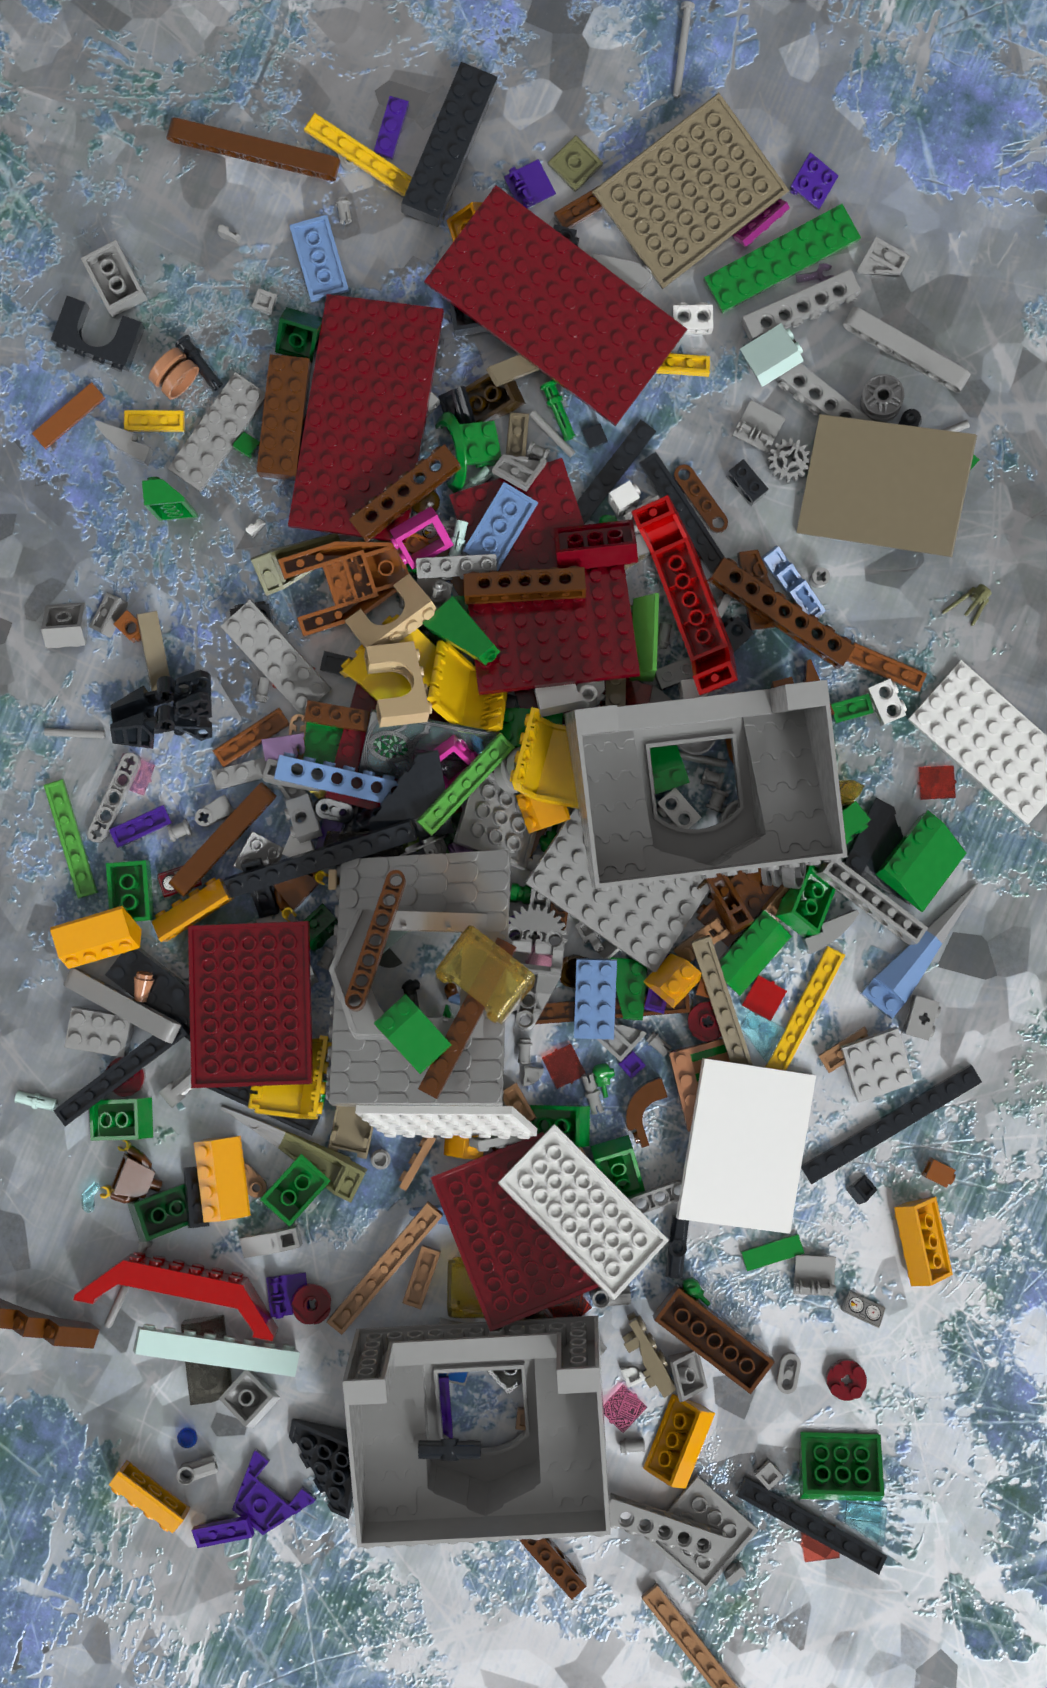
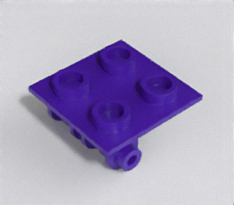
M809 152L790 186V193L793 195L799 193L819 210L837 180L838 175L814 154Z
M539 159L519 169L513 167L509 170V174L503 176L514 199L527 209L556 195Z
M306 1272L266 1277L270 1316L281 1319L284 1316L293 1315L290 1301L295 1291L307 1284ZM309 1300L307 1301V1309L310 1308Z

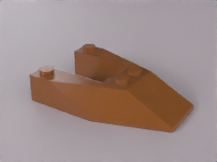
M335 541L278 559L284 579L323 567L335 606L297 617L303 637L345 624V620L360 609L366 615L397 591L393 585L409 574L407 566L399 556L402 553L400 548L396 550L393 543Z

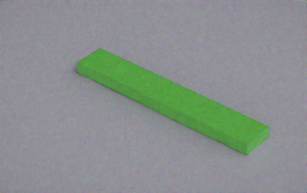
M499 733L419 817L417 822L430 835H433L515 747Z
M61 779L45 784V792L77 898L80 899L96 894L98 890L65 781Z

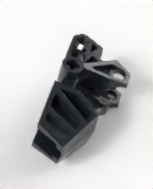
M198 670L181 676L175 681L170 676H161L157 680V690L148 692L143 685L111 705L112 724H110L112 743L153 749L154 734L174 731V734L178 736L186 733L200 741L212 738V722L209 720L212 717L210 673ZM185 684V685H188L189 687H188V688H180L179 686ZM174 701L173 707L170 705H162ZM162 705L158 707L154 717V706ZM199 730H206L208 733H207V734H200V733H198V731H199Z

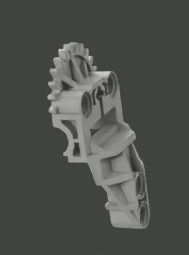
M529 904L528 911L522 906L521 914L513 911L515 918L509 917L511 924H508V943L517 947L515 952L532 954L533 942L531 938L536 934L539 939H536L535 954L553 956L551 967L512 962L513 956L507 966L506 988L517 1025L524 1031H529L535 1026L561 978L564 943L568 941L563 938L564 935L568 934L567 931L561 930L566 926L565 923L558 924L561 916L553 918L555 911L553 910L548 914L547 906L540 911V904H537L535 910ZM519 932L520 938L513 941L509 938L510 934ZM554 936L560 938V942L557 945L549 943V940ZM530 996L534 999L533 1003L528 1006L524 1005L523 999ZM523 1016L531 1018V1022L528 1025L520 1023Z

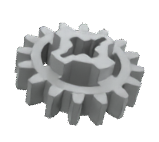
M790 438L788 443H786L782 439L781 445L775 443L774 448L776 450L771 449L769 452L772 456L768 457L767 461L772 462V464L768 468L775 470L772 474L773 476L780 475V481L783 477L786 478V482H789L791 478L797 481L798 475L803 478L805 475L804 471L809 470V466L806 464H810L811 459L807 458L810 455V451H804L806 444L800 446V440L793 443V439ZM791 448L788 451H783L782 449ZM793 454L792 462L786 467L788 457ZM777 461L780 462L782 467L781 469L778 466ZM792 469L797 470V471L791 472V473L788 472L789 470H792Z

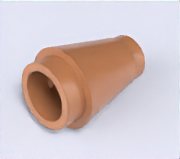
M138 971L136 976H134L135 1001L146 1002L154 982L152 973Z

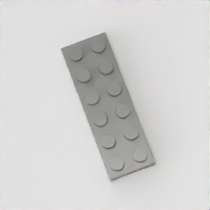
M235 372L167 469L202 492L232 449L234 442L244 432L263 405L265 392Z
M251 599L221 625V628L301 715L305 713L307 700L318 702L332 689Z

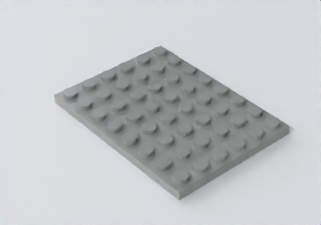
M574 808L570 813L571 819L564 822L528 876L525 884L650 971L656 972L706 896L709 886L706 883L700 890L697 889V886L704 880L699 875L696 876V880L691 881L675 878L674 883L662 884L659 881H654V885L641 886L639 883H635L633 888L620 889L618 886H612L610 891L599 892L597 888L591 885L579 809Z

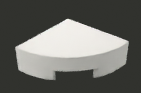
M260 518L256 519L254 525L250 524L245 531L254 538L266 523Z
M620 1367L628 1388L644 1381L646 1378L643 1372L636 1367Z

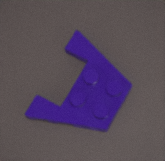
M256 1448L232 1510L240 1517L249 1515L253 1528L264 1535L292 1515L299 1513L306 1506L313 1504L317 1498L304 1487L299 1490L291 1502H288L257 1477L269 1463L270 1459Z

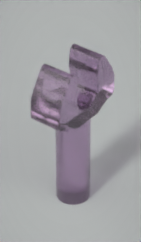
M821 263L815 272L796 275V282L800 283L816 279L822 282L834 277L833 275L824 276L822 274L823 271L831 270L832 266L827 263Z

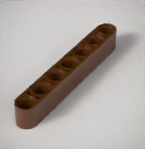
M261 782L172 877L168 884L183 897L186 896L266 810L277 795Z
M392 870L386 876L345 996V1004L354 1012L361 1011L366 1004L406 886L405 876L399 870ZM395 876H399L402 879V882L397 886L390 883L391 879ZM387 896H392L395 898V902L390 906L385 905L384 899ZM380 916L388 917V922L382 926L377 924V919ZM373 936L381 937L379 945L374 946L370 944ZM366 956H373L375 958L372 965L366 966L363 964ZM366 976L368 978L367 983L364 986L357 985L358 977ZM359 996L361 998L360 1004L358 1006H351L349 1003L351 997Z

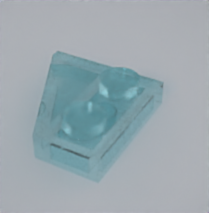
M749 1010L741 1025L745 1035L765 1062L768 1063L785 1031V1027Z
M846 1501L845 1524L856 1529L865 1537L870 1538L877 1545L884 1547L887 1506Z

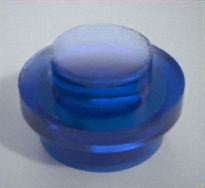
M189 1427L180 1430L177 1436V1441L183 1448L193 1447L198 1439L196 1431Z

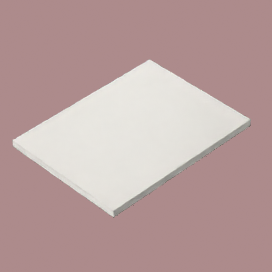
M702 1058L676 1214L677 1219L790 1234L816 1075Z

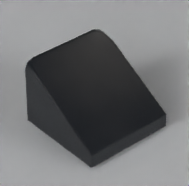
M865 1174L847 1188V1192L859 1205L867 1202L877 1191V1188Z

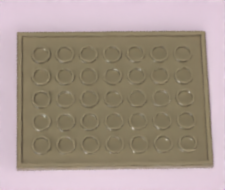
M717 93L595 188L592 194L644 265L651 270V274L660 287L664 289L789 192V189L721 94Z
M820 414L796 533L953 557L977 435Z

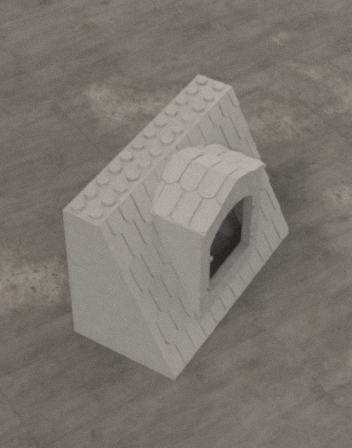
M827 680L787 684L764 690L617 707V705L577 709L564 714L591 885L597 888L599 892L610 891L612 886H618L620 889L633 888L635 883H639L641 886L654 885V881H659L662 884L674 883L675 878L691 881L696 880V876L699 875L704 879L717 877L716 873L731 876L737 875L739 870L746 873L758 872V868H763V870L767 871L778 870L780 865L787 868L800 867V863L808 866L821 864L820 860L836 863L842 862L841 858L847 857ZM731 738L739 805L737 809L722 822L702 829L679 828L657 816L650 748Z
M511 850L358 858L338 865L337 877H339L340 885L336 887V897H338L339 905L335 906V917H337L338 925L334 926V937H336L337 945L333 946L334 959L329 968L333 982L331 997H333L334 1006H330V1018L333 1020V1026H329V1038L332 1040V1046L328 1047V1059L331 1060V1067H327V1079L330 1081V1087H326V1100L332 1106L356 1107V1105L503 1106L507 968L438 1099L418 1089L429 1067L419 1074L373 1024L384 1012L375 999L372 986L366 1004L361 1011H351L345 1004V996L386 876L392 870H399L405 876L406 886L391 930L463 933L460 989L461 1008L497 937L508 942ZM395 876L391 879L390 883L397 886L402 882V879L399 876ZM387 896L384 899L385 905L390 906L395 902V898L392 896ZM380 916L377 919V924L382 926L388 922V917ZM373 936L370 940V944L374 946L381 943V937ZM366 956L363 964L366 966L372 965L374 957ZM366 976L358 977L357 985L364 986L368 978ZM359 996L351 997L350 1005L358 1006L361 998ZM427 1017L444 1037L455 1019Z
M598 1315L524 1319L491 1332L487 1322L356 1329L342 1383L357 1548L371 1549L379 1546L391 1548L398 1545L412 1547L418 1544L432 1546L438 1543L457 1544L458 1542L478 1543L479 1541L499 1542L500 1540L520 1541L521 1539L540 1540L542 1538L561 1539L563 1537L582 1538L584 1536L603 1537L611 1535ZM521 1369L526 1430L508 1443L495 1447L481 1448V1459H459V1461L418 1459L419 1440L449 1438L443 1434L438 1373Z

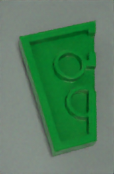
M611 957L610 959H617L616 992L622 1018L643 1021L646 988L644 980L647 976V968L635 959Z

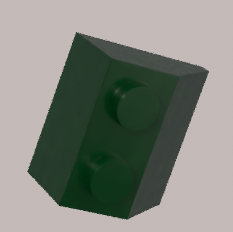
M286 307L279 318L275 352L285 356L309 358L312 364L318 348L323 318Z

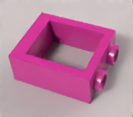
M432 506L390 530L393 536L390 539L396 550L400 548L402 553L399 556L405 565L409 563L412 570L416 568V558L435 557L453 546L449 535ZM432 523L440 538L410 555L402 540Z
M452 735L434 749L438 750L440 761L454 751L468 766L478 756V753L472 752L468 748L464 740L458 739L455 735ZM464 768L462 771H460L458 774H456L449 780L443 775L445 789H447L466 768Z

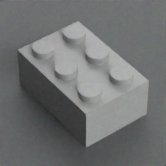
M116 240L81 258L112 317L148 300Z
M77 1006L72 1007L64 1047L125 1057L129 1054L134 1024L112 1012Z

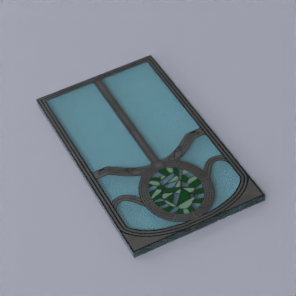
M371 709L360 763L357 769L359 773H363V770L375 772L376 776L383 777L384 774L399 779L405 770L409 771L414 765L413 759L418 753L433 751L452 735L464 740L468 748L479 755L501 732L429 719L428 722L379 728L377 712ZM454 751L440 761L442 773L448 780L469 766Z

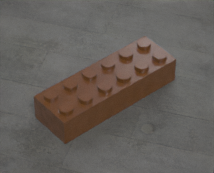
M270 354L256 471L259 477L293 481L296 479L312 369L309 358Z
M678 1284L674 1286L652 1315L654 1321L749 1394H752L775 1363L771 1355L694 1296L687 1294Z

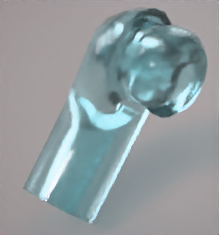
M96 1182L81 1195L82 1209L86 1213L93 1212L95 1208L94 1196L102 1189Z

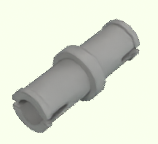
M591 1072L587 1073V1075H581L586 1091L584 1095L585 1098H588L591 1114L595 1115L597 1110L599 1113H602L604 1109L599 1097L600 1090L597 1089L594 1074Z

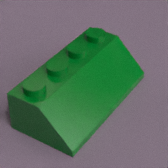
M148 477L147 480L142 481L144 506L158 521L198 517V513L185 497L163 479H160V477Z
M765 910L760 911L753 919L752 924L745 928L719 958L726 985L739 996L792 937Z

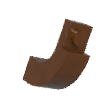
M661 1077L651 1079L640 1085L627 1103L625 1112L626 1127L628 1131L636 1129V1132H633L636 1144L640 1143L642 1148L650 1146L643 1127L644 1111L651 1103L668 1097Z

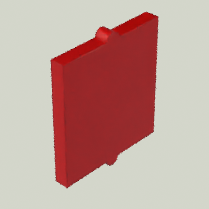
M758 975L742 1006L753 1011L754 1015H760L771 1021L787 990L776 985L774 981L770 982Z

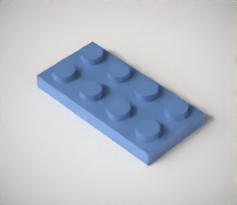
M323 215L289 225L311 303L326 299L327 294L340 295L349 292L328 216Z
M504 482L463 552L468 555L495 554L498 571L538 505V502Z
M576 958L574 1038L614 1040L617 959Z

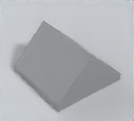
M690 1350L668 1356L679 1402H683L708 1388L699 1354Z

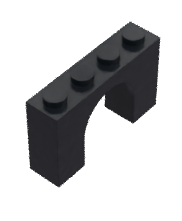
M66 296L51 337V341L56 345L55 348L63 352H67V350L73 351L74 355L83 359L85 357L92 358V361L99 365L109 364L112 369L122 372V370L129 372L145 329L142 322L122 316L116 335L111 342L100 347L90 346L82 338V328L90 308L86 302Z

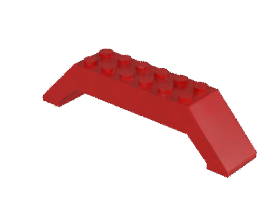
M669 495L631 511L637 528L651 552L692 665V677L699 695L701 696L737 681L738 676L733 648L694 544Z
M140 1252L129 1254L74 1295L73 1299L79 1302L94 1304L102 1297L103 1293L119 1284L238 1309L252 1329L254 1338L273 1341L278 1332V1326L270 1316L269 1311L248 1277H244L243 1273H224V1270L221 1268H212L210 1270L205 1269L204 1265L192 1264L190 1266L185 1265V1262L182 1260H173L171 1262L166 1261L165 1257L153 1256L151 1258L145 1256V1253Z

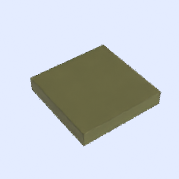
M575 135L548 161V165L576 192L603 166V162Z

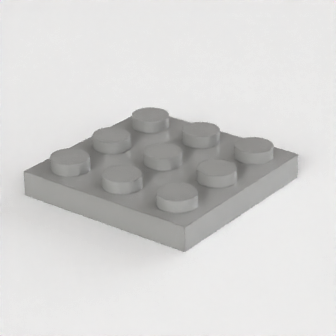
M897 1027L840 1046L858 1103L915 1083Z

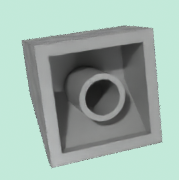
M85 603L45 606L41 632L46 648L86 645L88 630Z
M244 1370L222 1394L219 1400L246 1428H254L281 1397L252 1371Z

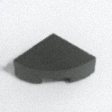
M389 948L382 954L379 965L385 968H394L403 962Z

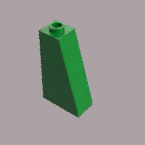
M453 596L439 607L429 620L423 622L433 634L484 665L493 661L497 654L500 653V650Z

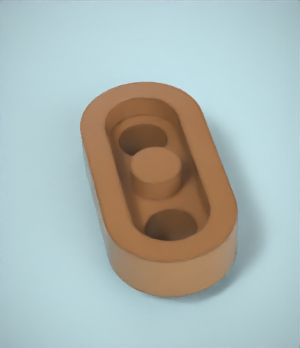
M244 1163L248 1194L254 1198L263 1196L267 1190L266 1181L251 1165ZM254 1184H258L260 1186L259 1191H255L253 1189Z

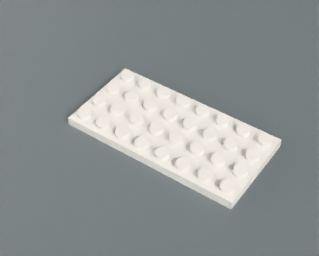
M962 660L959 661L909 717L908 721L1025 825H1028L1047 804V735Z
M356 1105L355 1111L363 1121H367L370 1126L375 1127L385 1137L394 1138L396 1135H403L407 1138H414L415 1135H422L425 1138H433L434 1135L452 1138L453 1135H460L461 1138L479 1136L484 1139H489L491 1136H498L502 1139H509L510 1136H517L520 1139H529L530 1136H537V1128L513 1106Z
M555 1124L498 1182L612 1300L618 1297L669 1241Z

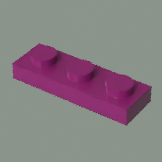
M782 199L777 200L733 234L734 240L745 247L751 244L756 237L763 231H766L772 223L790 209L788 203Z

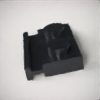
M459 386L438 396L443 413H452L459 424L476 423L465 386Z

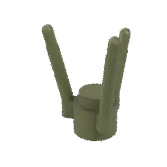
M979 584L976 588L972 587L966 594L944 609L942 614L947 613L971 596L973 603L964 615L968 616L976 605H980L971 622V626H974L985 605L989 602L988 598L992 592L983 584Z

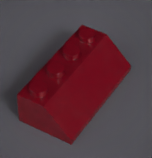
M633 519L554 528L558 568L579 566L591 569L638 563Z

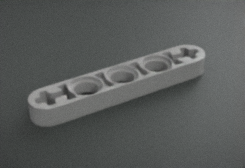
M135 753L123 755L88 829V837L92 842H103L108 837L109 830L112 828L141 766V758ZM128 758H133V761L136 762L135 765H130L128 769L132 771L131 774L127 771H122L123 768L127 769L129 766ZM121 774H125L128 777L125 785H120L118 782V777ZM113 792L119 794V801L117 803L110 801V795ZM104 810H108L111 813V818L108 821H104L101 818ZM100 822L107 825L106 828L101 827L100 829L102 836L95 838L94 830H99L101 826L97 825V823Z

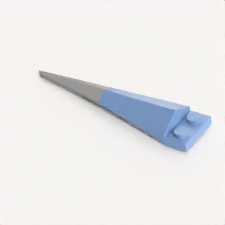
M978 883L967 890L928 927L918 944L906 947L876 974L860 994L887 1017L893 1019L908 1001L976 890Z

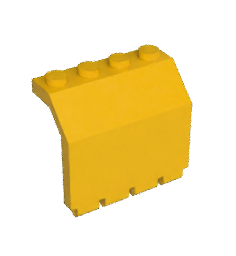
M396 614L393 617L389 615L381 624H389L395 621L399 615ZM417 628L399 643L414 641L415 649H419L420 653L419 666H422L424 670L423 684H427L428 688L433 671L436 646ZM362 644L354 651L357 655L352 660L348 658L341 665L343 669L339 673L344 678L350 677L357 682L376 701L379 699L402 697L412 690L409 681L399 673L383 672L368 674L364 659L365 648Z
M438 641L427 700L431 702L432 708L452 726L490 733L502 730L508 692L479 695L476 667L450 643Z
M531 707L530 714H526L525 717L526 730L520 736V744L522 745L520 751H517L515 755V763L517 765L515 770L511 771L510 782H512L514 790L536 801L579 809L566 726L548 721L541 717L540 709Z
M320 1035V1038L312 1039L313 1084L251 1086V1090L258 1091V1094H250L248 1108L255 1109L257 1114L296 1119H318V1114H322L323 1102H320L321 1094H325L326 1082H323L324 1074H327V1067H329V1062H326L328 1047L332 1046V1042H329V1037Z

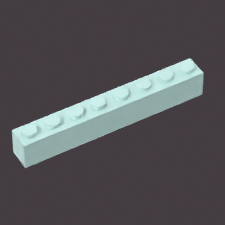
M144 1324L143 1327L138 1326L133 1352L137 1355L291 1377L296 1375L300 1354L293 1345L283 1344V1347H277L275 1343L264 1341L263 1344H257L256 1340L244 1338V1341H236V1337L224 1336V1339L216 1338V1334L204 1333V1336L196 1335V1331L184 1330V1333L176 1332V1328L164 1327V1330L156 1329V1326L151 1324Z

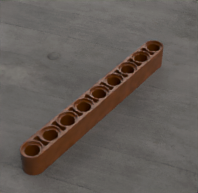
M171 118L166 136L167 140L175 144L328 181H336L341 162L339 158L332 155L180 118Z

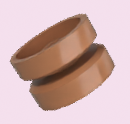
M173 348L155 363L148 379L156 387H162V393L172 400L179 397L191 386L199 373V367L192 360H186V355L179 348Z

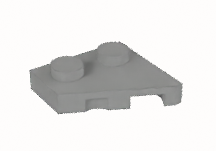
M876 237L856 273L900 275L910 256Z
M503 454L493 467L492 473L527 491L545 467L547 460L540 458V461L528 460V457L524 456L515 457Z
M615 1023L614 1040H597L621 1062L646 1033Z

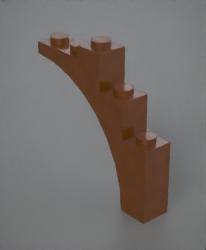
M0 1298L1 1329H12L22 1337L43 1338L53 1346L94 1349L100 1329L90 1322L46 1315Z

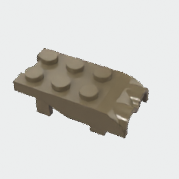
M336 1106L328 1148L338 1152V1149L357 1153V1157L367 1159L374 1127L370 1126L367 1121H363L355 1113L356 1107Z
M632 1312L627 1315L632 1331L622 1336L625 1342L624 1346L628 1353L640 1347V1354L646 1368L642 1371L646 1377L645 1381L649 1388L656 1385L663 1398L676 1390L675 1383L666 1368L668 1363L661 1349L659 1351L656 1350L657 1345L652 1334L646 1333L647 1328L640 1315L636 1316Z

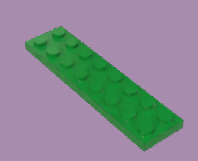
M840 204L705 276L703 280L723 314L859 241L861 236L844 205Z

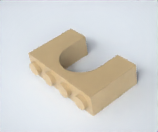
M410 574L393 585L405 602L402 614L395 621L386 625H376L367 618L361 609L345 620L348 627L365 649L366 646L399 643L423 625L425 620H429L435 614L437 608Z
M414 641L366 646L364 659L368 674L383 672L399 673L409 681L412 688L408 694L402 697L377 700L376 712L379 728L428 722L429 714H432L431 702L427 701L428 688L427 684H423L424 670L422 666H419L420 653L419 649H415Z

